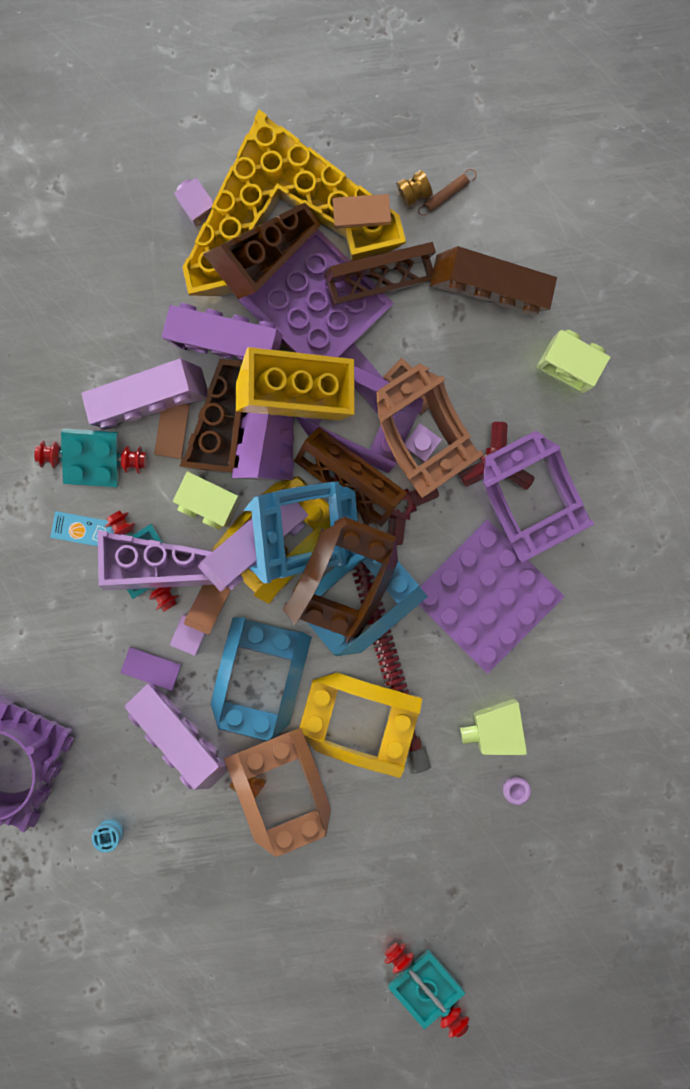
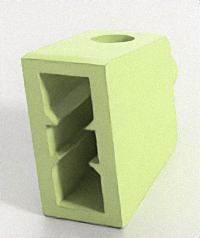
M515 699L474 712L475 726L460 728L462 744L478 742L481 754L527 755L519 702Z

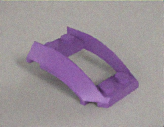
M354 366V381L377 392L380 388L390 383ZM421 397L393 415L394 422L404 443L418 413L422 412L424 399ZM296 417L308 436L320 427L373 467L389 473L397 464L381 425L370 449L319 426L321 419Z
M537 431L485 457L483 484L503 530L521 563L594 525L568 473L559 444L553 443ZM544 459L551 480L565 508L520 531L500 488L499 481Z

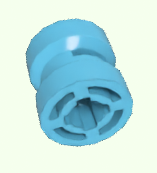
M114 819L103 821L92 834L93 846L100 852L113 851L124 836L122 825Z

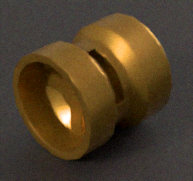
M423 170L414 173L412 179H402L396 183L399 194L408 208L415 205L419 198L427 199L433 196L430 182Z

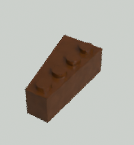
M304 202L203 253V255L237 299L256 293L321 224Z
M457 246L436 255L429 287L480 300L496 302L500 306L507 308H521L526 314L539 315V312L550 310L557 277Z
M219 359L207 391L206 401L199 412L197 425L194 433L190 436L189 446L185 457L181 460L180 467L229 474L233 473V468H238L239 456L236 455L237 445L242 444L244 429L240 427L242 418L247 414V412H236V382L243 361Z

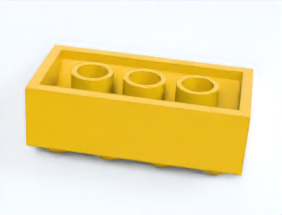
M248 347L236 382V412L337 421L354 415V359Z

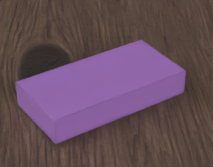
M131 646L120 673L172 691L182 664Z

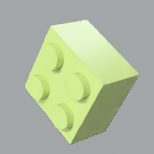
M560 330L551 339L536 368L585 393L595 387L610 356L605 354L606 350L594 343L588 345L581 341L579 334L571 330Z
M187 471L172 502L179 505L178 511L195 518L199 514L204 517L203 523L215 529H221L222 526L229 527L243 498Z

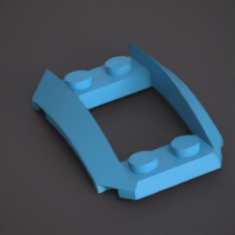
M328 482L289 488L254 497L244 509V511H252L257 565L250 567V569L263 583H270L273 579L303 573L312 552L285 557L280 506L328 497L331 526L334 525L335 521L344 516L358 522L356 497L353 490L339 485V482ZM335 545L327 567L344 566L349 554L354 555L355 553Z
M357 553L354 555L349 554L346 558V565L335 566L321 579L314 594L321 597L325 595L361 562L376 577L382 563ZM398 561L386 589L397 602V605L358 638L346 644V636L310 623L308 624L335 656L358 654L366 650L428 598V596Z
M233 617L211 700V707L218 729L262 741L278 737L290 725L312 637L300 631L297 633L246 620V617ZM239 648L291 660L278 715L225 702Z

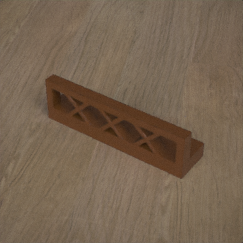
M429 242L330 266L324 273L333 306L431 282L433 266L430 257L436 253L434 243ZM423 262L427 276L418 277L411 273L410 269L413 264ZM395 269L403 274L399 283L394 284L384 278L388 270ZM370 275L378 280L374 289L368 290L359 284L363 276ZM344 281L353 288L349 295L339 297L335 283Z
M320 427L304 441L294 459L296 464L322 483L339 482V485L343 487H355L359 490L361 497L355 496L356 509L380 527L386 523L394 509L407 494L405 490ZM306 452L315 457L317 464L311 463L304 457ZM328 470L334 471L338 475L339 480L331 478ZM372 504H377L385 510L383 516L373 509Z

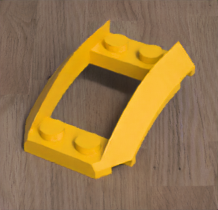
M296 476L293 477V480H283L274 483L261 495L307 486L308 484L301 477ZM323 498L298 502L308 514L304 521L314 531L286 557L313 552L321 528L326 530L331 527L329 504ZM244 511L223 534L212 550L214 551L250 521L252 519V511ZM249 569L241 576L243 577L242 581L255 592L253 596L271 604L274 601L273 598L295 575L273 579L270 583H263Z
M337 672L312 680L299 728L302 729L309 745L319 753L358 767L401 778L405 769V762L418 715L420 714L422 697L401 693L400 691ZM338 690L391 706L378 756L359 752L325 740Z

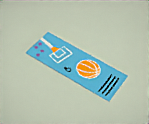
M55 511L50 538L98 546L97 530L112 534L114 531L112 527H104L109 523L107 520Z

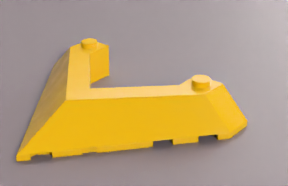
M258 109L254 117L255 121L236 155L237 158L226 175L213 202L212 210L206 222L203 223L194 242L195 245L189 258H186L182 269L189 296H223L233 293L203 253L266 222L280 199L292 207L305 202L321 224L346 238L351 261L391 252L406 244L400 215L390 209L391 225L335 229L333 198L368 196L372 194L361 185L355 184L346 177L345 173L312 148L306 147L300 142V139L284 127L277 125L268 118L267 114Z

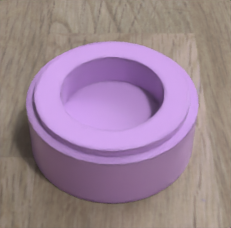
M513 776L505 781L503 794L511 804L522 805L529 800L531 787L524 778Z

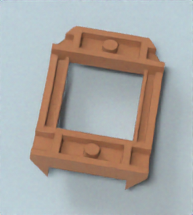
M419 363L380 388L376 392L379 420L390 449L412 485L423 498L484 454L482 451L478 452L469 438L471 436L459 419L448 397L443 375L439 377L429 372L428 367ZM425 395L433 418L449 446L418 467L398 432L393 415Z
M301 728L224 758L253 839L273 856H281L327 835L331 808ZM298 759L316 810L266 830L247 779Z

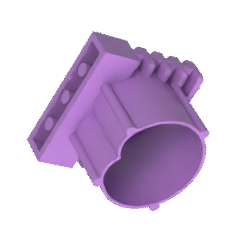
M0 696V734L10 737L24 749L32 767V785L29 789L17 793L0 791V826L3 823L8 826L13 825L24 833L30 827L34 828L40 818L41 813L38 812V808L42 802L45 803L52 790L49 784L53 777L56 778L63 766L60 759L64 752L68 753L73 744L74 738L71 737L73 729L65 728L55 721L43 718L44 716L36 715L24 707H18L14 705L15 702Z

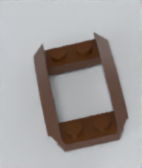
M345 516L335 521L334 525L326 530L321 528L314 550L292 591V596L283 606L284 612L295 625L298 620H302L346 636V644L358 638L382 600L398 563L396 536ZM335 545L382 563L372 587L359 610L314 594L327 568Z

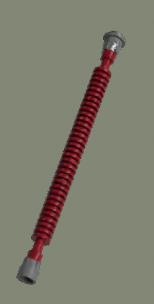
M328 470L331 478L339 480L338 475L334 471ZM361 562L353 569L357 570V572L352 573L353 577H359V579L354 580L355 584H361L356 587L357 591L363 590V592L358 593L359 598H366L373 584L371 580L376 577L369 575L371 571ZM380 601L367 625L374 624L384 616H381V614L386 612L385 608L379 609V607L383 606V601ZM390 628L373 643V645H379L374 647L375 652L381 651L376 654L377 659L383 658L378 661V664L385 665L380 670L381 672H386L382 674L383 679H388L384 681L385 686H389L387 688L409 694V689H404L408 687L407 683H401L406 680L405 676H399L404 673L403 669H397L401 667V662L395 663V661L400 660L399 656H393L398 653L397 649H391L396 646L395 642H389L393 640V635L387 636V634L391 633ZM415 729L407 755L411 774L421 773L432 768L426 747L422 746L420 736H416Z

